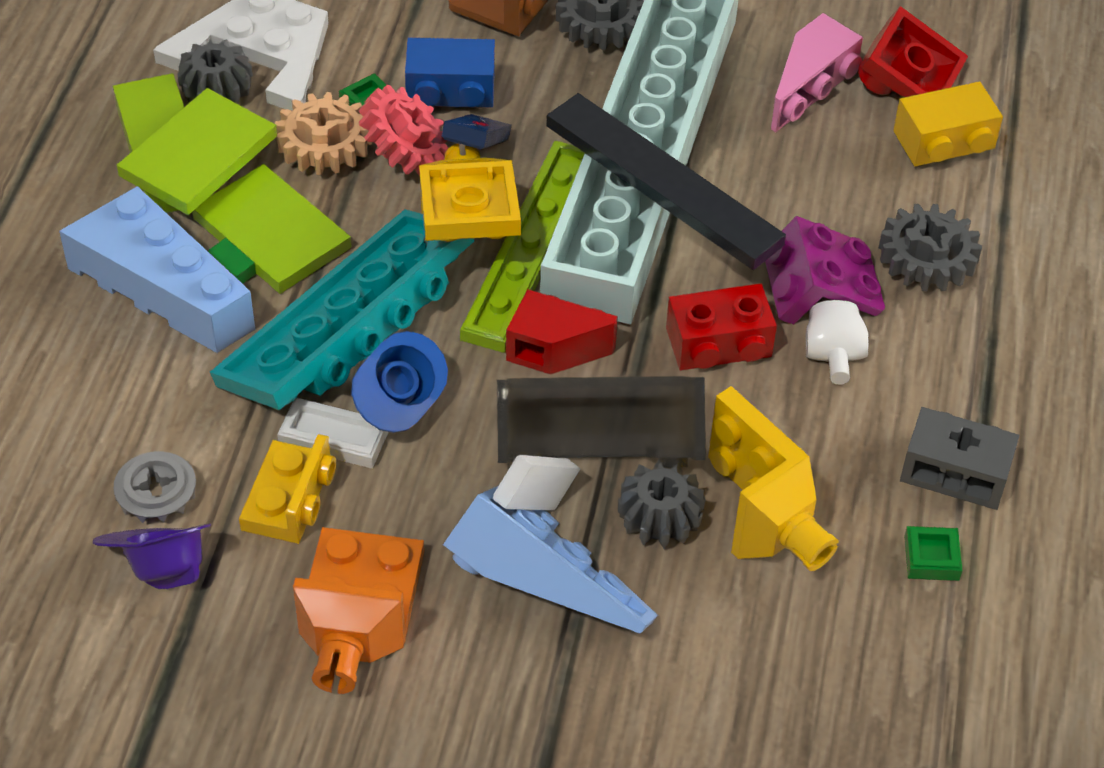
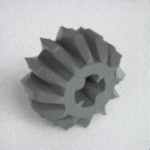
M209 39L207 45L192 44L191 52L181 54L177 76L179 86L182 87V92H184L189 103L206 88L238 104L240 97L249 95L251 77L253 76L252 65L249 63L248 57L243 53L242 46L231 47L227 39L219 44H213Z
M659 459L654 465L653 470L639 464L634 472V476L625 477L621 485V497L618 498V513H620V518L624 519L626 533L640 532L639 538L643 545L652 538L658 539L663 549L669 543V538L684 544L686 538L689 537V531H697L701 525L702 510H704L705 506L704 490L698 488L699 482L697 481L696 474L683 475L680 463L672 469L664 468Z

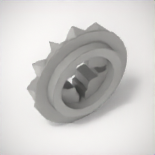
M164 451L147 452L132 458L121 467L114 480V495L125 515L134 514L142 523L148 518L157 517L164 523L167 516L173 512L183 514L186 503L189 500L195 499L196 477L191 465L182 457ZM155 476L156 482L160 483L162 487L160 497L152 496L149 484H152L150 477Z

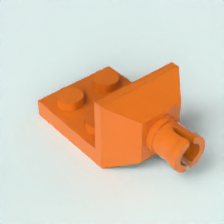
M322 527L309 579L295 578L293 584L299 634L316 655L319 656L317 666L314 668L312 681L318 688L332 693L336 675L340 677L338 694L349 693L354 690L356 685L359 661L371 663L404 648L424 557V540Z

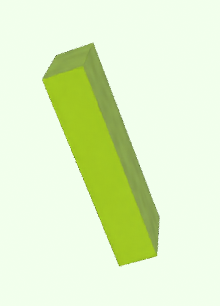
M173 73L113 85L116 107L130 153L184 108ZM142 190L166 213L178 210Z

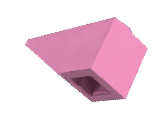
M824 13L795 34L775 96L771 130L777 132L790 121L798 120L805 109L818 99H825L835 86L844 79L852 78L857 73L862 62L860 57L862 36Z

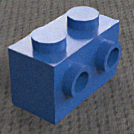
M407 39L405 87L408 97L413 98L417 94L420 96V100L427 106H494L495 39Z

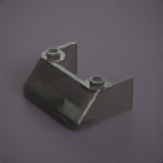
M705 377L495 378L498 463H507L508 470L519 455L553 458L649 457L658 458L664 468H673L678 463H680L681 467H688V458L706 460Z

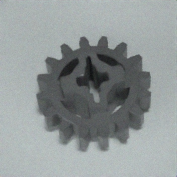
M558 0V3H556V21L559 22V31L561 33L569 32V41L574 42L583 39L585 48H589L594 43L599 44L601 50H606L607 44L612 42L620 48L623 47L624 38L630 39L644 1Z
M914 204L911 214L900 208L897 210L896 219L887 218L885 228L881 232L878 249L882 250L880 261L881 263H891L889 268L891 276L901 273L905 275L903 284L906 286L912 284L915 280L921 282L922 291H927L930 284H936L941 291H946L949 281L960 287L963 285L965 275L971 277L974 275L982 251V245L978 244L980 233L979 231H969L970 219L956 220V210L954 209L943 214L939 212L938 204H933L930 211H924L919 204Z

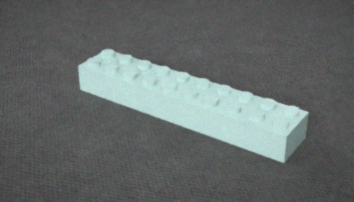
M644 0L602 109L686 166L736 22L738 0ZM584 154L541 264L540 293L553 295L559 299L585 307L602 310L605 313L618 316V322L632 324L670 212L590 156Z

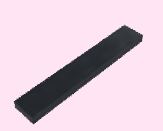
M577 93L547 114L546 126L750 269L755 270L785 245L786 234L580 93Z

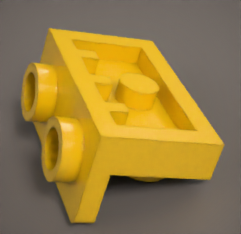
M318 434L312 448L276 440L272 441L239 517L241 531L297 544L300 543L306 526H313L317 520L320 509L319 494L322 486H329L335 474L336 457L330 455L328 436Z

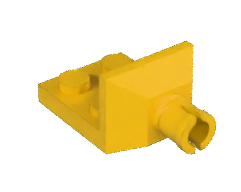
M456 143L447 149L444 160L419 165L421 214H423L425 241L441 240L450 242L457 239L485 237L500 239L505 236L521 235V217L512 160L480 158L479 150L465 145L466 155L462 156L459 143Z
M732 386L728 387L716 395L708 458L719 474L728 476L742 489L739 496L731 553L737 559L773 557L786 548L796 555L809 571H815L831 559L838 548L839 540L822 528L813 517L817 499L809 455Z

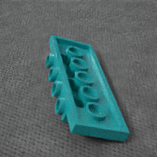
M404 209L213 368L210 374L216 387L280 410L285 405L294 401L302 390L321 396L332 387L342 385L348 379L350 369L358 362L369 357L389 335L399 329L409 327L414 320L415 313L421 307L431 301H437L442 298L449 284L444 267L454 262L459 257V254L474 242V238L457 239L450 242L441 240L425 241L423 214Z

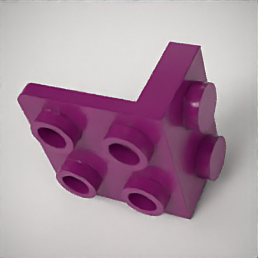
M795 216L782 230L786 234L785 245L765 261L780 320L794 325L822 297L852 302L857 305L860 311L873 316H878L885 309L881 286L877 280L871 258V251L865 242L859 238L849 237L831 230L824 224L814 223L799 216Z

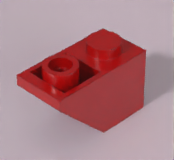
M527 289L506 329V361L551 375L612 355L616 348L618 316L605 313L596 308H589L565 301L553 295H546Z

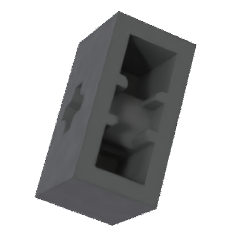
M921 407L906 453L900 482L998 510L1020 435L1002 430L996 426L984 425L953 416L947 412Z

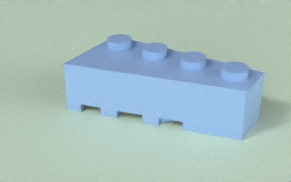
M138 186L59 231L67 267L70 271L79 276H82L84 273L97 280L99 287L111 294L117 291L134 301L135 307L148 315L154 312L168 320L170 327L212 351L218 353L255 330L250 290Z

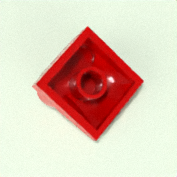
M900 6L874 39L859 65L858 72L863 84L874 93L886 95L895 91L903 97H909L951 88L968 55Z

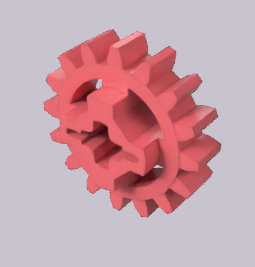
M386 85L382 90L377 88L359 109V113L364 116L359 121V126L369 130L364 137L365 140L375 142L378 146L375 153L377 156L382 155L389 160V166L392 168L399 163L402 165L405 174L409 175L415 169L420 176L419 165L444 160L445 152L449 148L445 144L448 140H444V137H441L442 131H440V128L444 125V122L441 119H434L431 115L434 108L422 102L419 95L416 94L413 98H410L404 87H400L395 92L390 85Z

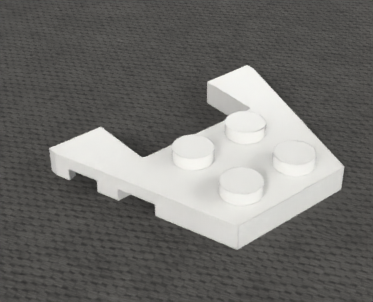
M231 0L156 46L154 49L155 63L179 71L178 66L180 65L181 54L191 52L192 44L207 45L209 39L213 44H219L227 39L231 47L242 46L243 53L248 57L249 61L280 71L265 90L266 100L269 104L293 111L292 100L296 99L306 103L307 90L311 88L313 81L314 65L316 60L319 59L328 28V12L296 0Z

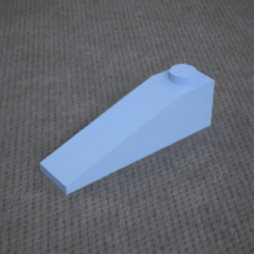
M498 486L476 496L443 544L454 553L453 560L469 573L475 575L480 573L491 580L634 632H643L658 616L617 576L605 570L597 572L591 567L592 560L589 557L591 552L580 542L572 543L557 535L554 530L559 522L546 510L505 509L492 499Z

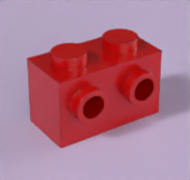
M762 283L669 296L666 330L679 371L695 368L706 369L715 365L741 361L752 362L761 358L772 357L777 325Z

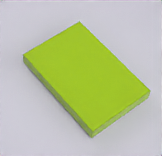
M206 88L117 164L118 175L189 215L277 137L276 124Z
M265 164L211 195L192 212L193 219L218 241L227 238L255 262L256 274L279 294L352 248L351 236Z

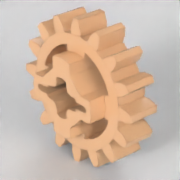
M326 92L322 99H317L313 93L308 94V102L306 103L296 99L292 100L293 111L282 109L280 111L281 120L275 121L278 153H284L287 164L298 160L299 171L303 172L309 166L315 167L316 175H321L324 167H331L332 171L336 174L340 173V164L345 163L351 167L356 166V156L366 157L368 155L367 145H372V142H368L364 138L369 130L359 126V121L364 117L359 113L362 104L359 102L349 106V96L347 95L340 97L338 101L333 100L331 92Z

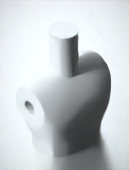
M842 300L819 302L812 306L809 314V323L806 328V357L813 360L829 361L832 383L838 385L845 384L850 379L848 361L860 360L868 356V330L856 304Z

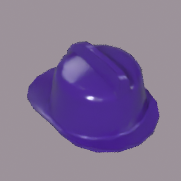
M208 523L187 529L146 528L126 530L98 536L92 542L97 546L121 547L135 576L140 581H144L157 589H170L191 584L198 580L200 573L199 565L202 562L201 529L211 525Z

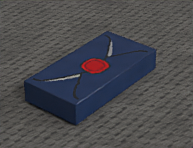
M469 114L444 121L441 137H444V140L478 149H485L509 140L512 125Z

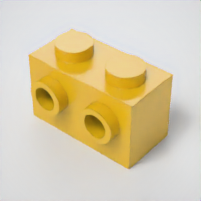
M979 81L900 98L893 131L915 167L995 149L1003 115Z

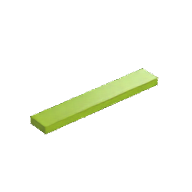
M554 140L521 206V235L506 237L460 329V341L502 353L506 352V329L527 289L535 291L541 279V264L585 154L574 145Z

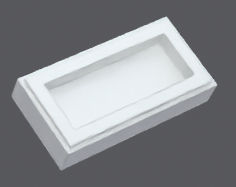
M296 398L277 435L280 442L307 448L313 447L318 434L328 436L330 455L335 456L336 460L373 469L388 432L378 430L366 422L360 413Z
M519 455L510 466L493 494L494 497L492 499L505 509L555 511L580 471V468L566 458Z

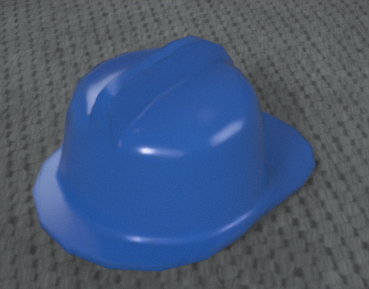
M409 331L392 334L379 344L358 368L352 379L351 395L357 411L366 422L378 430L391 433L408 430L422 418L441 395L447 384L448 367L444 354L435 342L423 334Z

